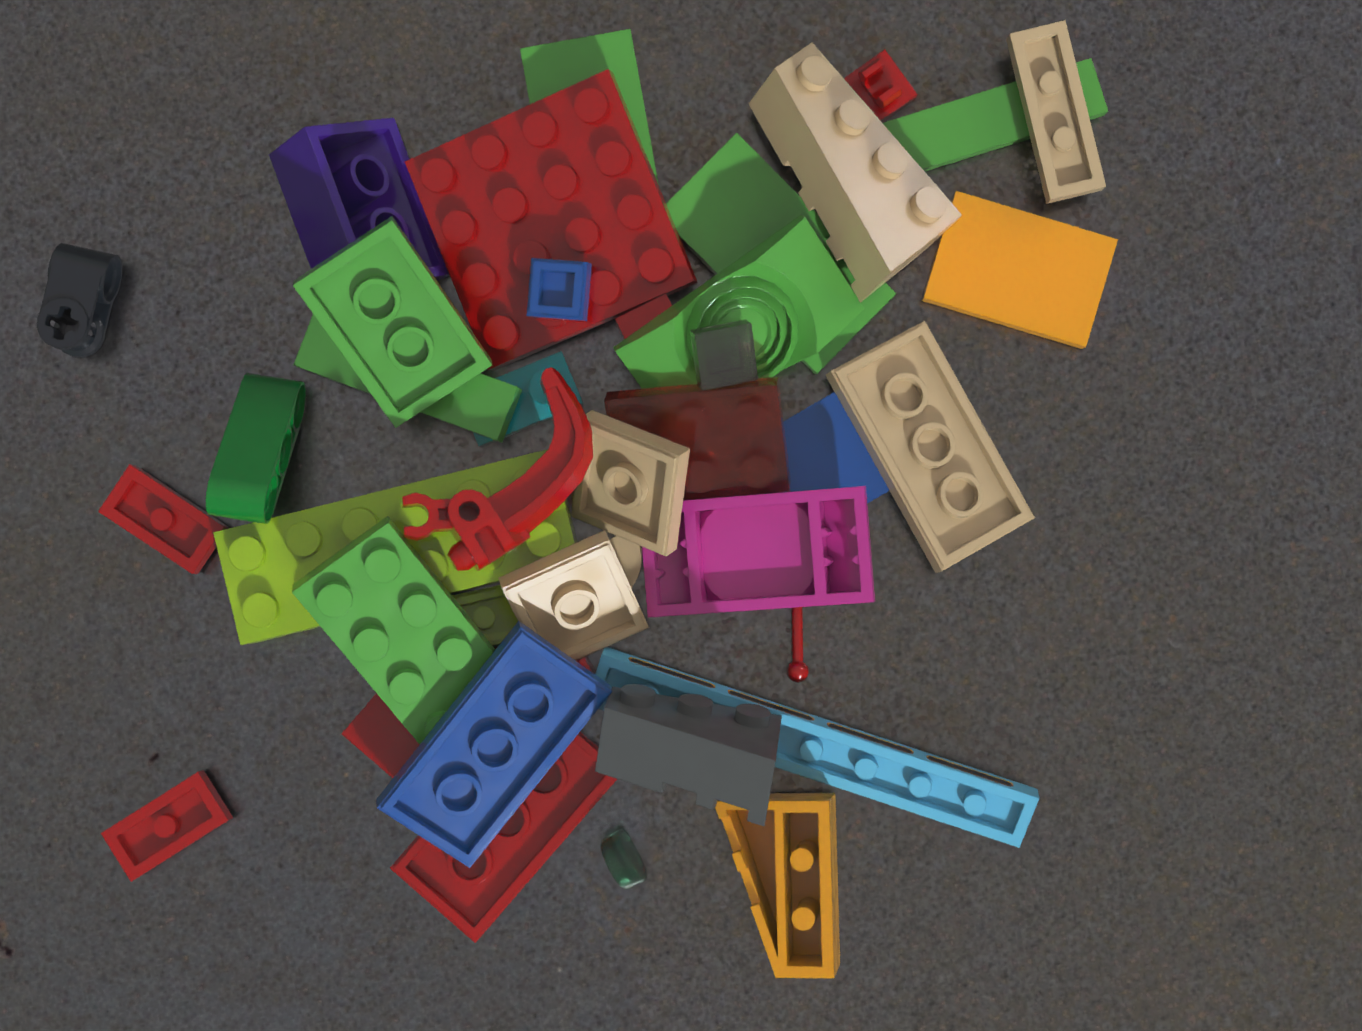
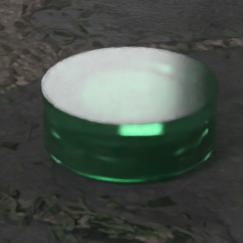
M620 829L602 839L600 847L603 858L610 873L620 887L629 890L647 880L646 869L639 852L625 831Z

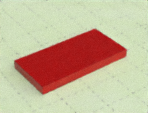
M581 730L470 868L418 835L390 869L476 943L617 779L595 772L599 745Z

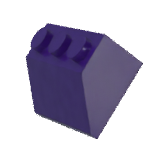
M394 118L307 126L269 154L311 269L393 216L436 280L444 279L450 275L406 167L405 161L409 160V156Z

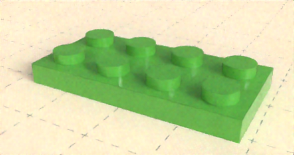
M389 516L382 519L292 584V593L419 744H421L495 651V648L409 541L404 538V535Z

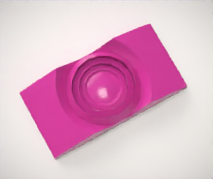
M866 486L683 500L677 549L666 557L642 547L648 617L875 602Z

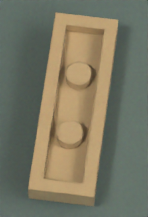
M1066 20L1010 33L1006 41L1046 204L1102 191L1106 187Z

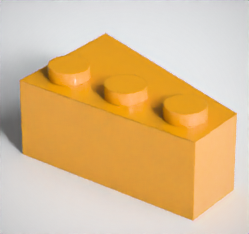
M770 793L765 826L748 822L749 810L717 800L715 809L719 819L723 822L733 851L732 857L737 871L741 873L752 904L750 908L775 978H835L840 966L835 793Z

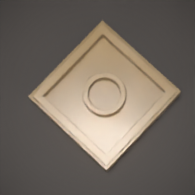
M591 410L586 413V416L592 428L593 459L582 482L573 492L571 517L667 557L677 549L690 448Z
M605 530L498 578L517 620L575 661L649 628Z

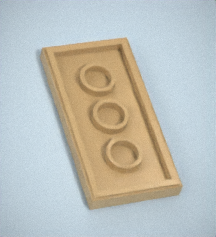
M925 321L831 370L825 375L935 573L949 568L1035 518Z

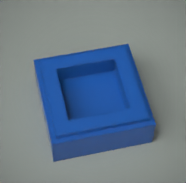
M531 258L527 316L587 321L592 264L580 261Z

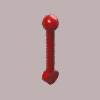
M803 607L791 608L792 662L787 667V676L790 680L797 683L806 680L809 674L808 666L803 662Z

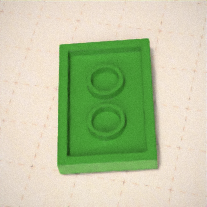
M393 216L293 282L295 290L395 428L492 366L491 358Z

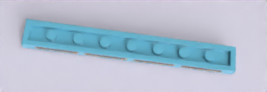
M609 647L603 649L595 675L607 682L611 688L612 686L621 688L627 684H640L652 688L656 694L679 698L683 694H698L708 697L713 701V704L735 708L740 704L763 706L771 714L782 715L775 762L776 768L1018 848L1021 846L1040 799L1038 789ZM607 699L599 707L600 710L604 711Z

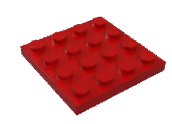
M609 69L405 161L472 332L492 360V366L488 370L495 371L611 321L664 294L669 296L698 283L613 72ZM531 258L580 261L592 264L587 321L527 316Z

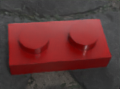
M129 464L98 510L99 513L191 574H199L217 547L213 532L229 529L227 525L212 515H208L206 511L141 468Z
M201 770L108 828L101 835L132 882L226 823L233 816L205 771Z

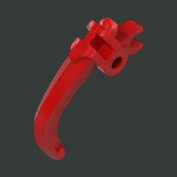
M552 367L545 369L540 379V384L546 395L553 418V437L548 450L521 477L488 498L481 492L473 489L462 490L455 494L452 499H431L425 494L416 492L403 496L402 508L421 507L428 515V520L424 525L404 527V538L417 541L429 537L433 532L450 531L457 543L451 546L447 556L457 571H466L474 567L477 571H480L530 539L529 533L549 517L582 482L593 459L592 428L574 392L556 369Z

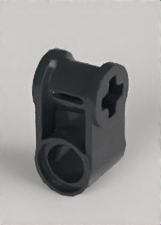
M60 243L56 246L49 262L48 281L37 317V330L39 336L46 344L60 349L74 358L91 356L101 348L105 340L113 301L118 294L121 284L122 261L120 256ZM51 320L55 322L54 327L50 324ZM77 322H79V327L76 332L67 331V333L65 334V328L67 325L72 326L76 325ZM90 330L92 331V336L88 335Z

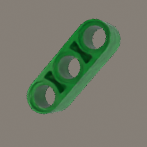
M246 373L244 375L209 477L206 491V511L208 515L263 524L270 522L302 423L306 404L305 382Z

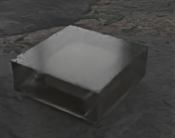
M739 320L690 330L697 386L702 391L758 380L752 324L748 320Z

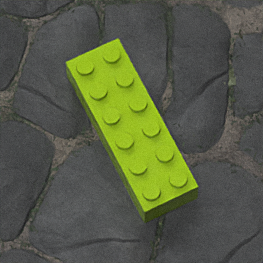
M547 450L273 517L268 524L253 522L213 532L240 645L258 643L321 627L292 593V584L387 516H389L403 535V529L406 526L419 527L424 525L428 520L427 512L421 507L402 508L403 496L416 492L425 494L431 499H452L455 494L462 490L473 489L481 492L488 498L521 477ZM567 499L529 533L530 539L480 571H477L474 567L466 571H457L447 556L451 546L457 543L450 531L433 532L429 537L417 541L406 538L450 594L498 583L499 577L578 542Z

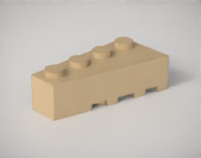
M813 42L774 68L749 102L750 108L782 165L791 166L800 181L802 189L798 193L808 211L815 209L830 235L826 243L836 261L844 259L855 281L850 286L860 303L928 249L962 216L958 209Z

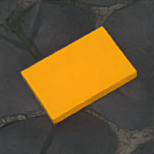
M955 191L951 202L962 216L940 237L921 301L1079 349L1085 348L1118 239Z

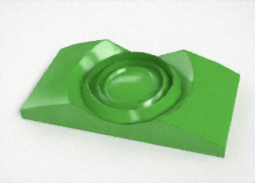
M801 214L614 346L613 349L679 440L738 409L760 386L782 370L818 353L865 308L858 300L853 289L806 217Z

